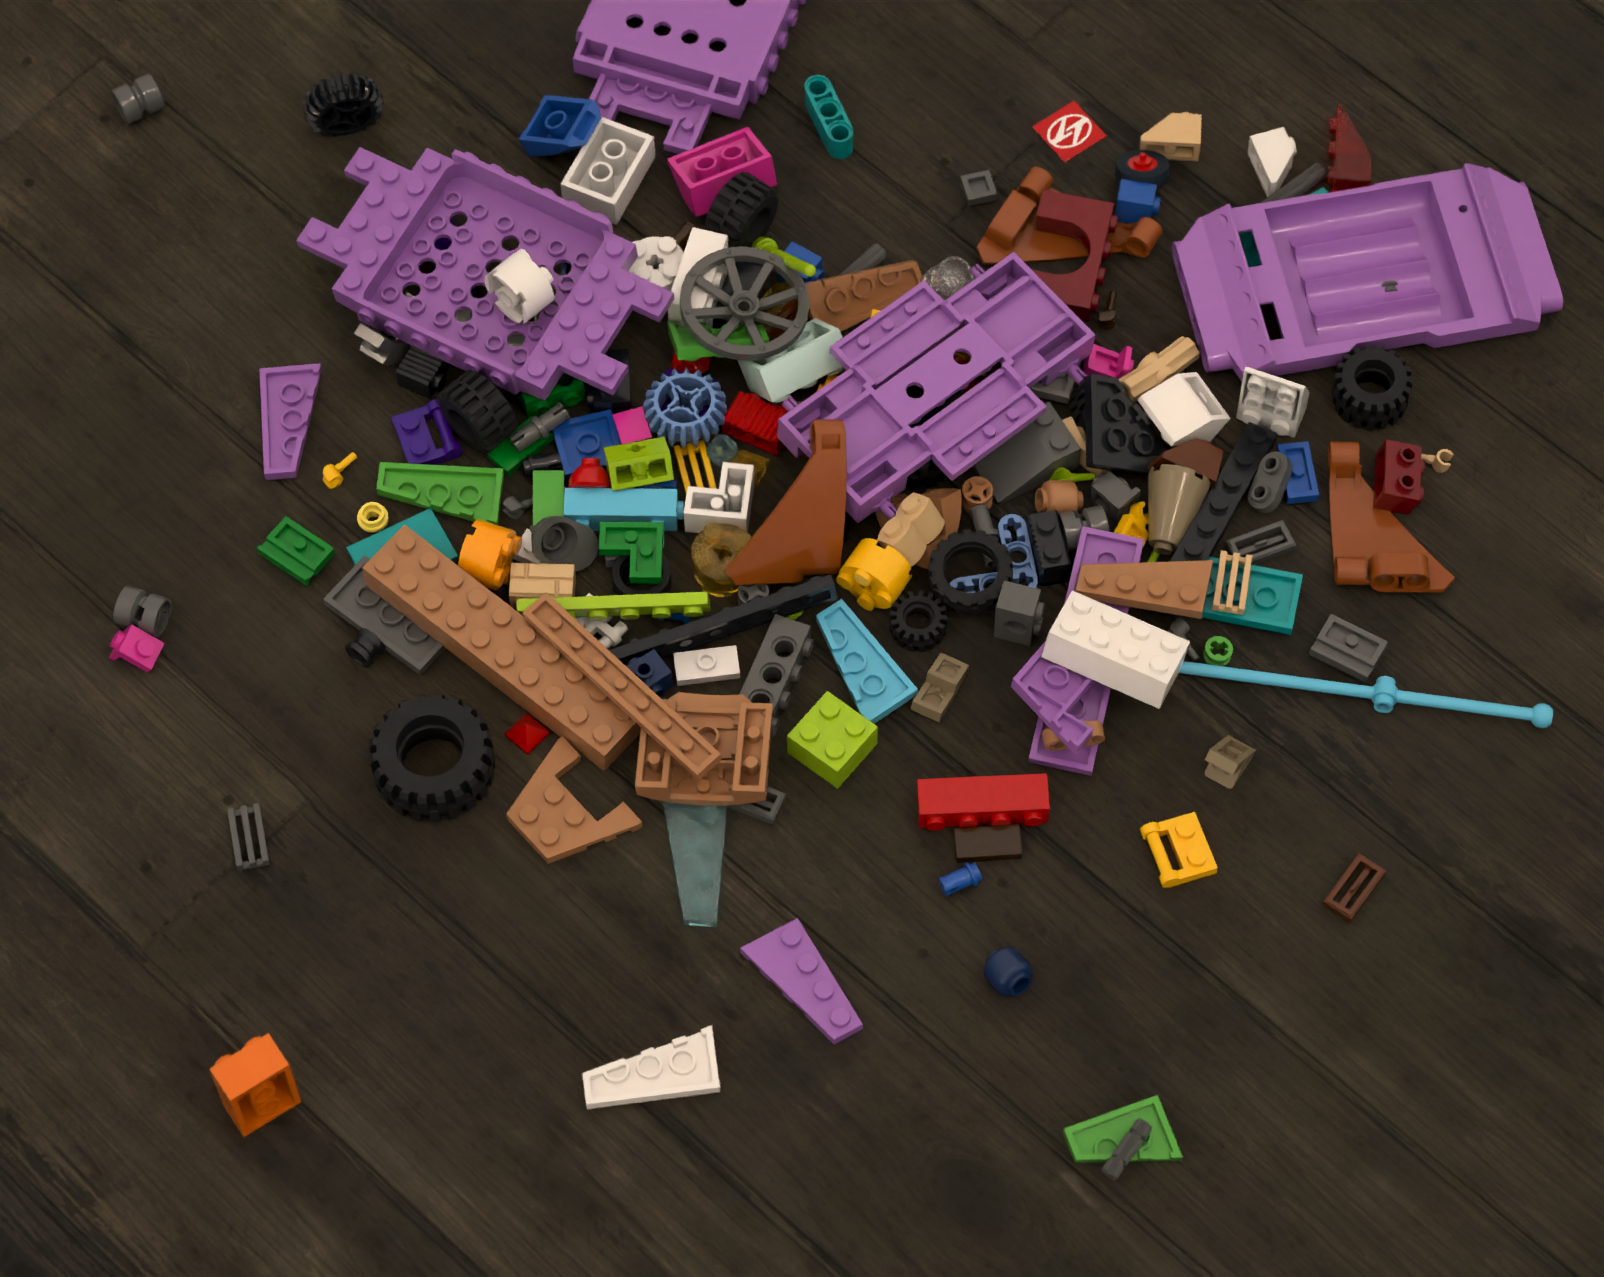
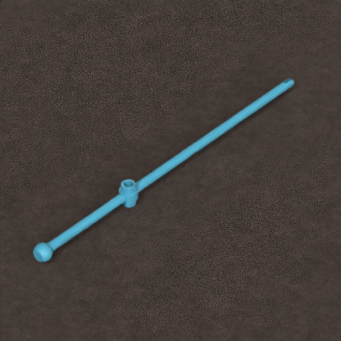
M1187 661L1183 662L1179 671L1182 674L1367 698L1372 700L1374 709L1380 713H1389L1393 710V705L1404 703L1530 720L1538 728L1549 727L1553 718V709L1545 703L1528 708L1398 690L1395 686L1396 681L1389 676L1377 678L1376 684L1372 687Z

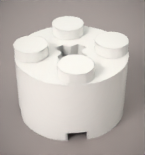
M669 236L647 237L634 241L638 257L628 272L671 291L683 256L682 249Z
M519 249L510 255L484 278L489 294L494 291L499 298L495 304L508 318L516 323H520L522 320L523 323H526L555 298L550 285L553 282L551 273L545 267L539 268L524 249Z

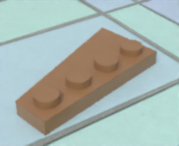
M909 260L806 282L805 285L809 295L808 315L810 320L817 318L838 328L842 332L870 318L873 309L883 310L924 279L917 262Z
M1213 560L1081 565L1076 592L1098 602L1202 619Z

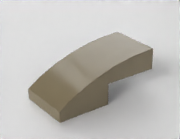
M940 653L927 672L926 681L913 699L910 710L940 722L955 697L969 669V665Z

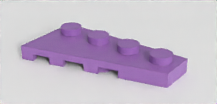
M321 363L260 368L265 480L297 478L321 377Z
M798 918L740 948V953L748 961L750 960L759 968L760 973L768 981L771 980L791 1003L799 1007L804 1012V1016L833 1044L863 1030L861 1020Z

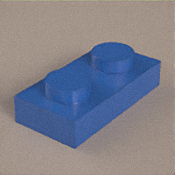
M1309 442L1278 444L1277 452L1283 453L1293 466L1292 474L1285 489L1287 504L1318 501L1319 491Z

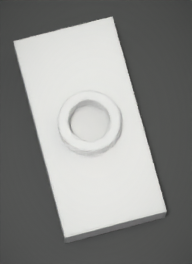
M736 645L673 653L677 686L740 678Z

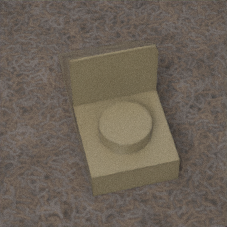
M1227 735L1210 748L1205 758V761L1209 762L1205 770V776L1228 789H1232L1256 750Z

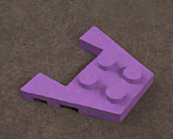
M1045 641L1013 678L1011 687L1071 752L1077 754L1091 738L1093 728L1068 713L1095 681L1042 658Z

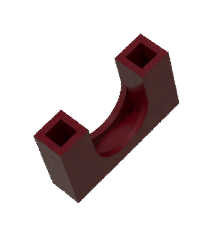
M1043 190L1037 212L1036 230L1076 239L1085 247L1089 257L1081 268L1068 274L1032 271L1081 321L1089 322L1091 311L1097 312L1100 294L1095 293L1097 285L1103 286L1106 268L1101 267L1103 259L1109 260L1112 242L1107 241L1109 232L1115 233L1118 215H1113L1114 203Z

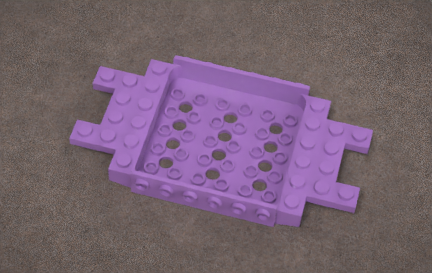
M592 0L576 33L575 40L578 42V46L573 56L574 72L598 79L589 99L597 103L601 117L614 121L618 111L669 125L671 127L663 143L664 150L680 154L697 147L712 112L740 120L749 98L750 103L756 104L759 96L765 95L769 84V73L775 72L779 60V50L785 49L788 42L789 33L787 32L789 27L795 26L798 18L797 9L799 4L804 5L806 0H746V3L742 6H733L730 4V0ZM632 18H640L643 21V24L638 28H630L626 23ZM665 25L671 31L666 36H658L654 33V29ZM688 33H693L698 36V40L693 44H686L682 41V37ZM715 41H721L725 43L726 48L723 51L714 52L709 46Z
M359 147L344 169L346 177L367 186L338 229L312 217L296 240L298 247L345 269L332 288L337 302L356 312L360 321L460 369L476 371L494 385L515 395L521 391L546 400L563 372L611 395L615 394L629 370L628 365L605 355L608 348L632 311H636L660 323L675 297L674 292L628 272L638 257L636 244L615 235L612 222L606 215L584 209L581 204L574 200L567 201L558 197L555 192L548 188L541 189L532 185L530 181L522 176L515 177L508 174L496 164L489 165L482 162L470 152L463 153L455 149L451 154V159L426 148L413 169L408 170ZM463 214L467 217V222L463 226L455 227L450 223L451 218L454 215ZM443 237L449 238L452 241L451 246L445 250H438L434 246L435 242ZM514 238L519 241V246L515 250L507 251L502 248L503 242L506 239ZM519 249H524L539 268L545 267L551 273L553 282L550 285L556 290L554 300L539 312L541 314L540 319L534 323H523V320L520 323H516L508 318L495 304L499 298L494 291L491 294L488 292L483 298H474L471 295L474 287L479 285L485 286L484 278L488 274L486 269L490 263H502ZM425 261H432L436 264L435 270L428 274L421 273L419 266ZM565 262L571 265V271L566 275H558L554 272L555 266L559 263ZM409 285L420 287V293L412 298L406 297L403 291ZM462 309H467L473 315L469 321L459 322L455 319L456 313ZM521 334L525 337V342L519 347H512L507 343L510 336Z

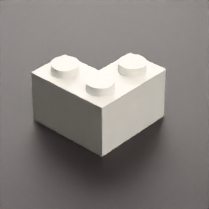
M723 462L719 489L688 486L684 507L685 532L747 538L755 484L754 465Z

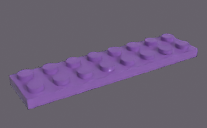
M1082 526L1065 602L1072 590L1076 592L1081 565L1139 563L1144 539ZM1100 602L1128 614V606ZM1095 681L1068 714L1082 722L1100 721L1103 724L1111 688ZM1038 716L1028 763L1092 776L1099 744L1082 747L1077 754L1071 752L1070 749L1060 751L1045 750L1042 732L1049 727Z

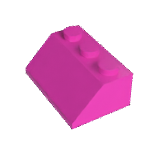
M749 127L667 159L683 200L695 217L708 214L713 200L722 187L741 172H748L770 187L777 185L772 156Z

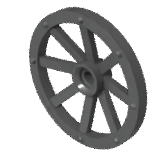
M730 247L708 254L689 270L681 287L679 306L685 327L700 345L722 357L750 361L777 355L790 347L799 338L808 318L809 295L800 274L787 267L783 258L758 248ZM735 262H752L763 265L749 291L742 289ZM725 264L733 295H728L702 276L711 269ZM772 270L780 274L791 286V289L760 300L758 299V295ZM697 286L726 307L692 308L691 295L694 287ZM796 298L798 312L794 321L762 312V310ZM730 318L716 337L704 329L697 319ZM754 321L786 330V332L778 338L764 343ZM740 325L745 327L753 345H736L726 341Z

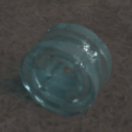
M723 434L715 436L706 448L708 458L719 466H722L723 462L730 463L738 451L735 441Z

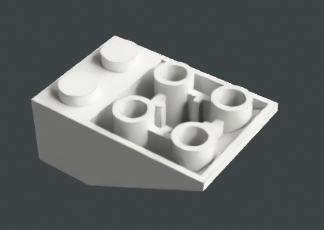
M1245 367L1236 419L1242 420L1246 424L1251 422L1272 430L1281 436L1287 435L1295 438L1307 408L1309 391L1304 385Z

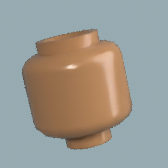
M1047 480L1042 484L1041 488L1036 490L1035 507L1037 512L1040 513L1052 510L1058 511V514L1075 510L1078 512L1083 507V494L1081 491H1078L1073 481Z

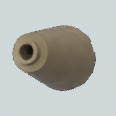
M1162 464L1160 470L1156 471L1154 466L1150 468L1148 474L1149 545L1158 554L1171 555L1172 552L1177 550L1209 491L1210 481L1208 477L1203 475L1201 480L1195 476L1196 470L1171 464Z

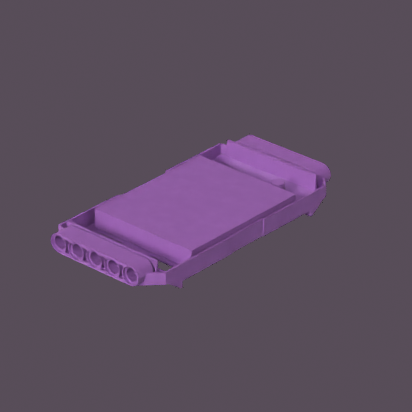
M1465 163L1462 169L1375 183L1371 186L1331 193L1311 194L1231 208L1230 204H1227L1198 218L1182 241L1172 242L1174 265L1206 373L1233 369L1241 382L1245 367L1273 376L1338 365L1339 362L1342 363L1343 357L1346 354L1351 355L1353 349L1359 348L1362 351L1364 346L1371 345L1372 349L1382 346L1384 350L1424 343L1433 348L1535 331L1538 330L1541 314L1557 312L1563 309L1561 288L1526 184L1524 182L1517 183L1492 168ZM1251 231L1261 263L1260 266L1248 267L1239 237L1240 232ZM1386 281H1397L1398 285H1395L1396 291L1385 292L1386 286L1381 287L1382 283ZM1272 303L1282 339L1271 341L1260 305Z

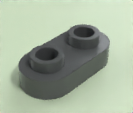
M1275 451L1263 457L1249 489L1248 501L1260 513H1269L1278 507L1292 474V463L1283 453ZM1265 491L1264 495L1259 497L1261 492Z

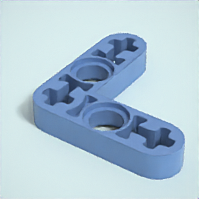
M1016 514L1005 515L998 523L999 543L1001 545L1005 544L1009 555L1012 552L1020 551L1027 557L1021 563L1013 562L1012 582L1019 584V580H1025L1029 587L1037 588L1038 577L1026 523L1021 516ZM1008 526H1013L1014 530H1017L1016 541L1011 542L1012 538L1010 531L1007 530ZM997 572L959 577L952 580L950 585L956 590L963 589V592L966 593L976 592V590L974 591V586H979L978 592L984 590L987 584L995 581Z

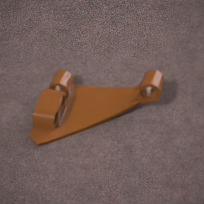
M1032 167L1017 190L1014 189L989 225L984 237L976 247L983 265L997 264L1012 252H1015L1024 263L1089 257L1085 247L1076 239L1036 230L1037 212L1042 191L1058 192L1051 188L1054 180L1046 170L1040 167ZM1141 217L1137 222L1130 224L1117 222L1115 233L1109 232L1107 240L1112 242L1110 254L1124 252L1141 258L1147 257L1162 235V227L1155 220L1148 217Z
M842 419L812 420L809 432L811 442L809 447L812 451V456L765 522L725 568V571L736 585L795 583L802 581L804 576L837 575L839 573L844 536L847 479L846 431Z
M1329 442V507L1335 584L1371 585L1378 592H1444L1453 583L1455 577L1407 531L1390 511L1373 508L1374 491L1361 476L1362 465L1359 463V443Z

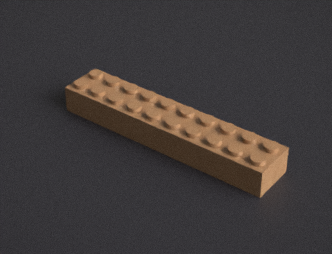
M405 524L362 567L364 584L390 603L400 613L402 612L405 617L412 620L423 631L428 632L436 641L441 642L445 648L559 737L563 736L572 747L604 772L640 734L641 727L529 624L523 615Z

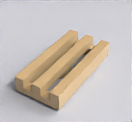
M1221 550L1212 610L1244 615L1253 555L1246 554V557H1240V553L1235 552L1233 555H1227V551ZM1230 563L1232 567L1226 604H1220L1225 564ZM1238 565H1243L1244 572L1239 606H1233Z

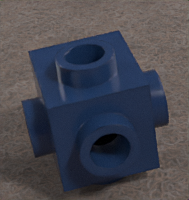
M655 649L642 657L632 658L625 665L660 698L665 694V691L673 687L672 672Z

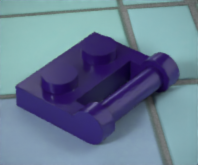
M438 399L430 401L426 406L391 417L404 456L409 464L437 465L458 458L463 453L460 443L455 440L451 427L441 411ZM433 418L444 443V447L437 450L426 424V420Z

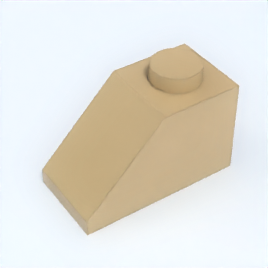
M1189 112L1171 113L1141 136L1139 150L1155 151L1161 153L1169 160L1198 161L1201 145L1202 114H1191Z

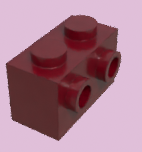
M1385 440L1375 454L1373 508L1409 515L1415 506L1422 502L1424 487L1420 485L1425 461L1421 459V446Z

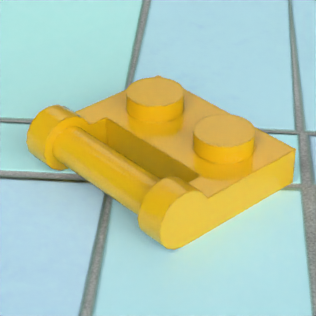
M1195 812L1158 823L1150 822L1140 828L1141 835L1144 840L1148 841L1161 873L1159 880L1163 888L1173 887L1217 873L1218 867ZM1167 835L1181 870L1172 869L1160 839L1161 836Z

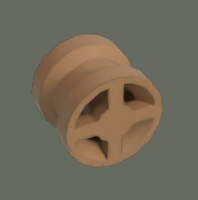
M975 476L969 478L963 484L962 506L967 513H969L971 508L978 505H987L989 510L992 507L993 487L988 479ZM972 497H978L979 500L972 499Z

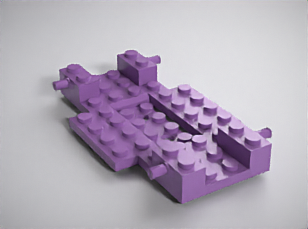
M1012 252L986 272L979 264H976L975 267L973 266L969 274L975 279L945 301L923 280L830 346L829 353L846 370L844 373L800 404L793 397H788V400L786 399L782 403V406L788 412L778 420L777 438L796 458H799L804 453L809 458L812 456V451L809 447L811 445L809 432L812 420H843L846 431L847 461L845 510L857 523L879 510L889 519L896 516L897 508L891 503L892 498L906 489L907 477L928 461L932 460L953 481L1046 413L1047 406L1029 389L1038 381L1046 387L1058 377L1069 374L1079 386L1085 382L1084 377L1087 375L1077 365L1091 354L1095 334L1015 252ZM957 352H966L971 357V361L961 365L955 362L953 356ZM999 361L1002 363L1001 368L919 427H910V425L920 422L922 417L935 407L942 406L945 400L957 391L967 388L969 383L982 373L989 372L993 365ZM913 385L919 386L923 389L924 394L920 398H911L907 395L906 389Z

